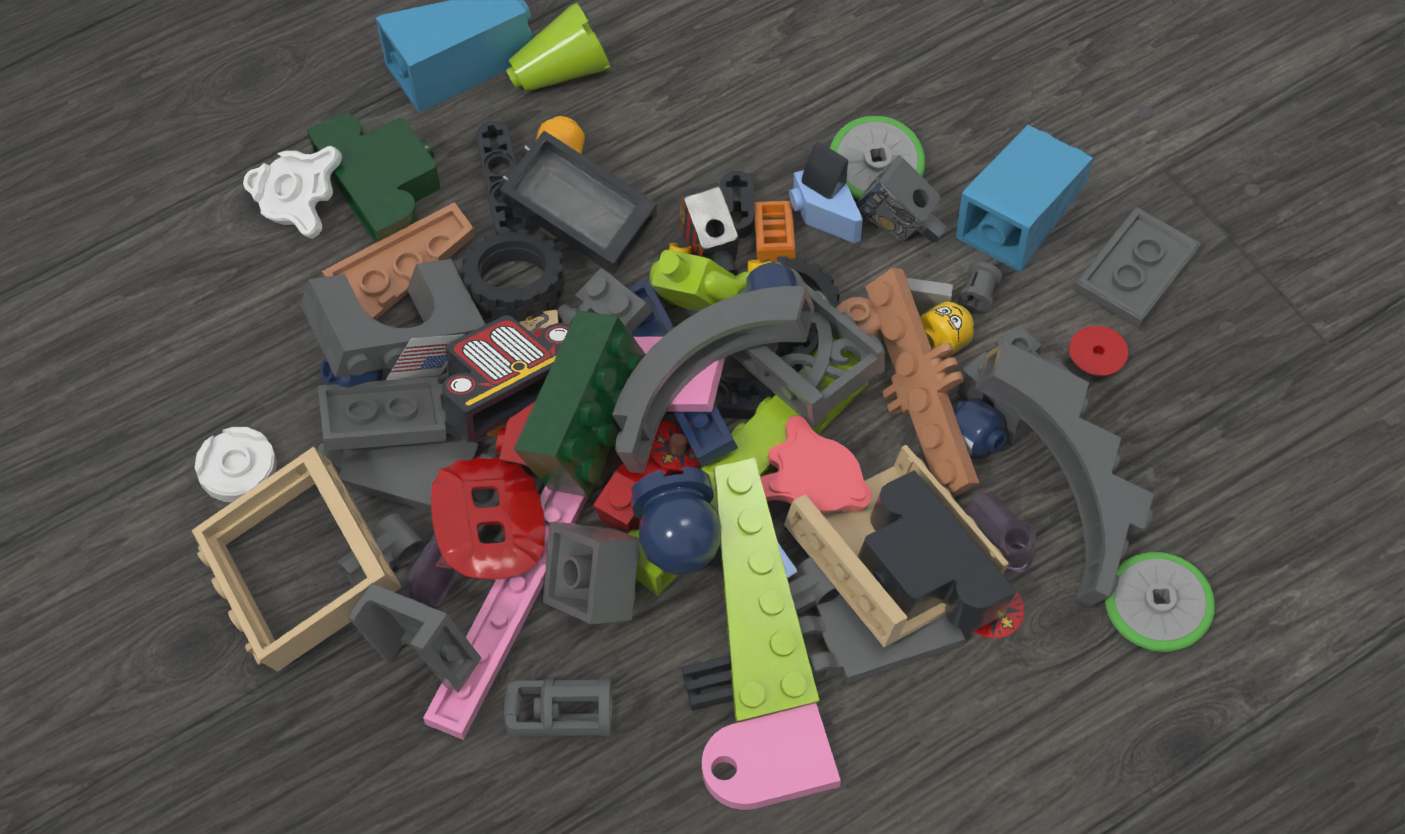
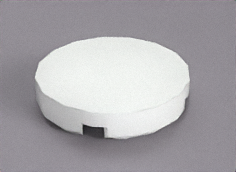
M248 427L224 429L222 434L217 435L215 438L212 435L205 440L197 452L195 470L201 487L211 497L223 502H233L276 473L277 460L272 445L261 432Z

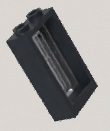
M544 130L538 139L532 138L527 143L522 152L523 159L515 169L513 167L509 168L500 181L502 201L615 275L657 217V203Z

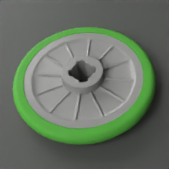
M866 116L855 119L840 129L830 146V149L848 159L847 186L852 197L855 199L861 197L871 182L898 155L903 157L921 176H923L925 170V155L919 139L907 126L892 118ZM881 157L882 161L875 163L872 161V158Z
M1148 552L1135 555L1118 566L1116 575L1119 577L1118 585L1112 596L1105 599L1108 616L1115 628L1130 642L1148 650L1170 652L1191 646L1208 631L1214 617V595L1207 579L1194 565L1172 554ZM1162 598L1166 601L1165 604L1159 603L1157 605L1154 603V599Z

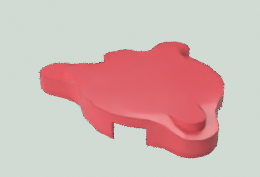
M798 415L790 417L785 426L786 441L772 447L767 456L768 462L775 466L778 472L760 477L766 501L780 500L792 504L793 500L806 494L823 516L826 513L839 510L840 513L865 510L871 502L872 492L864 482L860 465L855 456L838 442L816 434L803 417Z

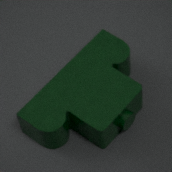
M349 114L334 116L307 129L313 153H317L328 146L335 147L341 152V163L331 173L330 179L374 243L419 221L415 202L440 189L437 165L429 143L425 139L420 141L404 118H397L365 135L363 134L360 121L355 116Z

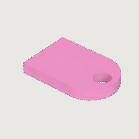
M816 703L728 725L710 738L703 751L702 775L704 783L716 800L730 808L752 810L840 787L841 780ZM727 762L732 764L737 772L729 780H720L712 773L714 766Z

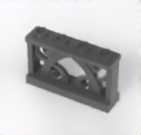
M790 268L797 279V286H806L815 307L810 328L816 329L818 334L816 358L801 353L779 357L775 354L779 342L753 346L735 352L731 356L815 428L826 419V414L875 375L879 376L885 371V349L875 336H868L857 327L850 315L845 312L840 313L830 304L827 297L821 291L811 289L804 283L799 273ZM746 288L743 289L740 294L745 293ZM847 350L860 360L851 369L847 370L830 366L831 362L836 365L849 364L850 358L841 356ZM802 364L803 371L797 373L792 366ZM826 376L836 379L821 392L818 391Z

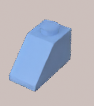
M804 170L795 172L793 189L789 190V197L794 211L800 210L805 224L852 243L860 242L863 219L847 183L829 200L802 184L801 180Z

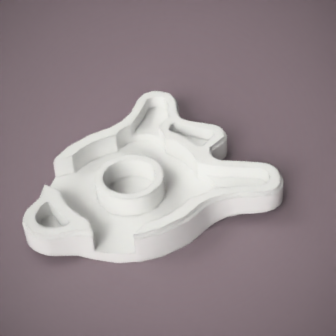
M332 146L325 147L313 154H304L299 151H283L277 153L282 157L275 160L270 166L264 163L259 168L248 171L244 177L243 185L245 190L251 193L253 199L259 203L260 213L275 223L296 225L301 234L310 239L317 237L322 230V223L315 210V206L319 201H327L332 197L333 189L330 175L340 165L342 160L341 152Z

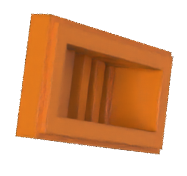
M754 202L757 260H760V263L766 260L773 262L777 261V257L788 256V260H795L791 202ZM762 218H784V219L763 220Z

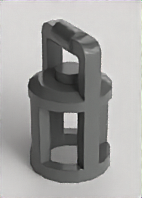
M546 678L540 681H513L508 685L507 695L504 698L503 720L505 721L506 731L511 736H545L546 738L575 735L612 737L611 678H600V680H555V678ZM521 694H541V697L534 698V718L541 719V722H519ZM599 701V714H561V702Z

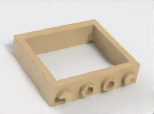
M315 447L300 455L192 530L199 544V552L197 553L199 558L207 567H211L215 575L211 579L214 588L222 598L228 600L232 608L228 611L231 621L241 632L244 631L249 641L245 645L246 650L253 654L258 665L263 663L277 672L350 623L349 614L371 583L393 592L401 588L399 581L331 460ZM316 484L367 578L275 641L226 545Z

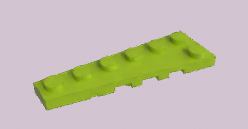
M750 458L714 467L717 515L722 527L720 551L723 565L724 597L727 612V631L730 646L736 723L818 703L820 700L756 459Z

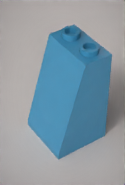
M449 0L376 17L385 65L418 112L424 111L505 72L506 69L511 67L509 59L533 39L532 32L528 27V20L531 18V14L524 0Z
M1027 125L963 191L956 238L1022 272L1087 183L1093 157L1085 154L1079 148L1071 147L1053 138L1045 131H1040Z

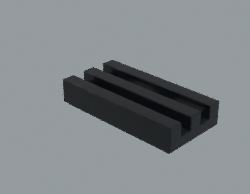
M730 655L681 667L692 711L734 701L732 687L702 695H697L696 693L699 690L732 684L731 671H729L731 670ZM720 672H725V673H721V674H717V675H713V676H709V677H705V678L693 680V679H696V678H700V677H704V676H708V675H712V674H716V673H720Z

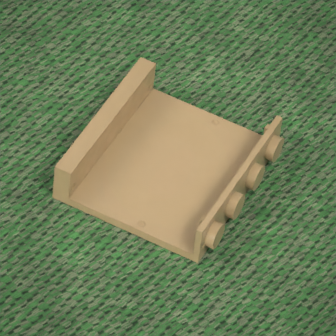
M907 445L901 448L893 467L864 481L872 492L871 502L865 510L842 513L839 510L826 513L823 516L805 494L792 501L784 526L807 554L812 557L884 648L945 615L946 606L944 603H941L907 621L908 617L857 557L865 537L875 532L871 525L870 516L882 487L888 482L915 470L1002 575L1009 564L1003 557L1000 549L988 540L978 528L974 519L962 510L952 498L948 489L936 480L927 469L925 463Z

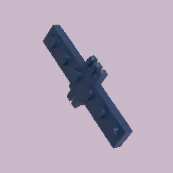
M647 278L629 288L653 310L632 332L634 336L664 337L674 326L654 288L651 286L649 279ZM715 403L712 412H674L702 467L738 448Z

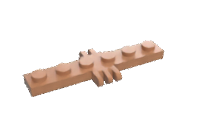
M891 268L865 286L870 301L875 305L881 317L880 330L896 373L891 376L892 385L884 389L882 394L885 400L897 398L887 405L889 414L893 415L903 412L904 415L910 414L930 473L942 486L948 489L952 498H955L979 484L947 394L949 390L962 383L964 379L961 372H954L948 375V373L959 366L955 357L943 360L953 353L951 343H944L933 350L931 349L904 271L899 268Z

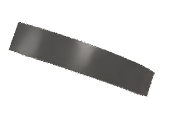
M806 286L763 288L724 299L684 320L651 348L628 378L612 414L622 430L617 435L616 452L629 472H645L655 435L667 409L682 389L708 366L735 352L753 346L776 342H806L815 310Z

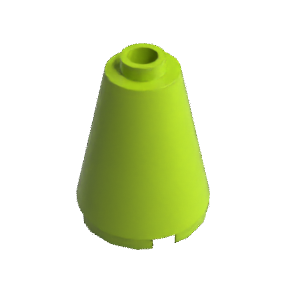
M577 3L569 6L509 59L511 67L506 69V72L516 89L523 86L525 92L602 72L610 67V63L598 38L591 30L586 16Z

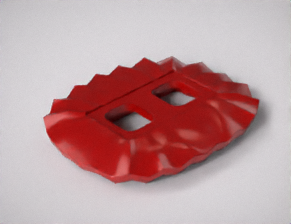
M478 457L472 460L458 459L449 467L440 469L432 483L431 512L438 547L447 564L461 575L482 580L506 579L527 572L540 559L545 549L544 537L546 528L544 525V510L541 507L540 495L535 489L533 477L526 474L520 464L508 463L507 461L500 460V457L492 459ZM478 489H494L498 494L499 505L496 507H475L471 492ZM499 524L503 527L505 541L502 543L483 544L479 541L477 527L480 525Z

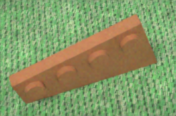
M454 202L323 270V277L345 274L364 311L377 320L409 293L407 288L416 264L449 259L475 237L474 228Z

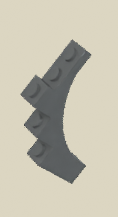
M1003 341L986 354L975 389L999 401L1027 423L1047 445L1065 474L1077 503L1085 541V567L1075 600L1090 607L1111 597L1115 592L1119 581L1116 572L1119 561L1123 558L1128 548L1129 541L1127 538L1144 531L1148 527L1153 514L1150 506L1154 494L1113 474L1120 461V454L1117 452L1121 437L1081 418L1088 405V399L1085 398L1089 382Z

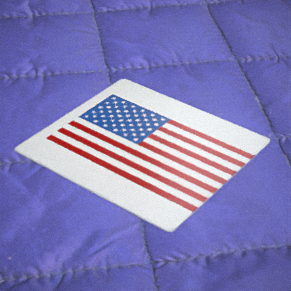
M465 334L410 339L386 380L441 375L447 366L446 345Z

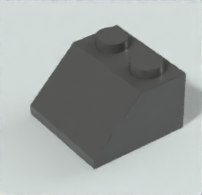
M550 522L543 603L589 624L632 620L637 563L640 556L639 538L612 528Z

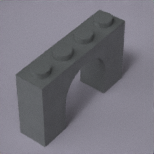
M451 259L415 265L407 291L424 323L412 328L391 327L369 316L360 305L345 274L308 279L300 306L335 377L351 374L361 375L369 371L387 368L393 369L412 338L466 335L486 325Z

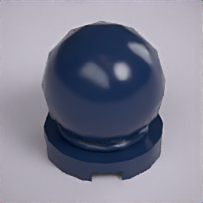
M682 467L684 474L664 477L663 471L659 470L641 478L631 488L633 497L630 498L634 515L641 519L639 523V542L647 560L664 573L685 575L698 572L714 558L720 547L722 527L714 507L710 505L714 497L708 473L698 468Z

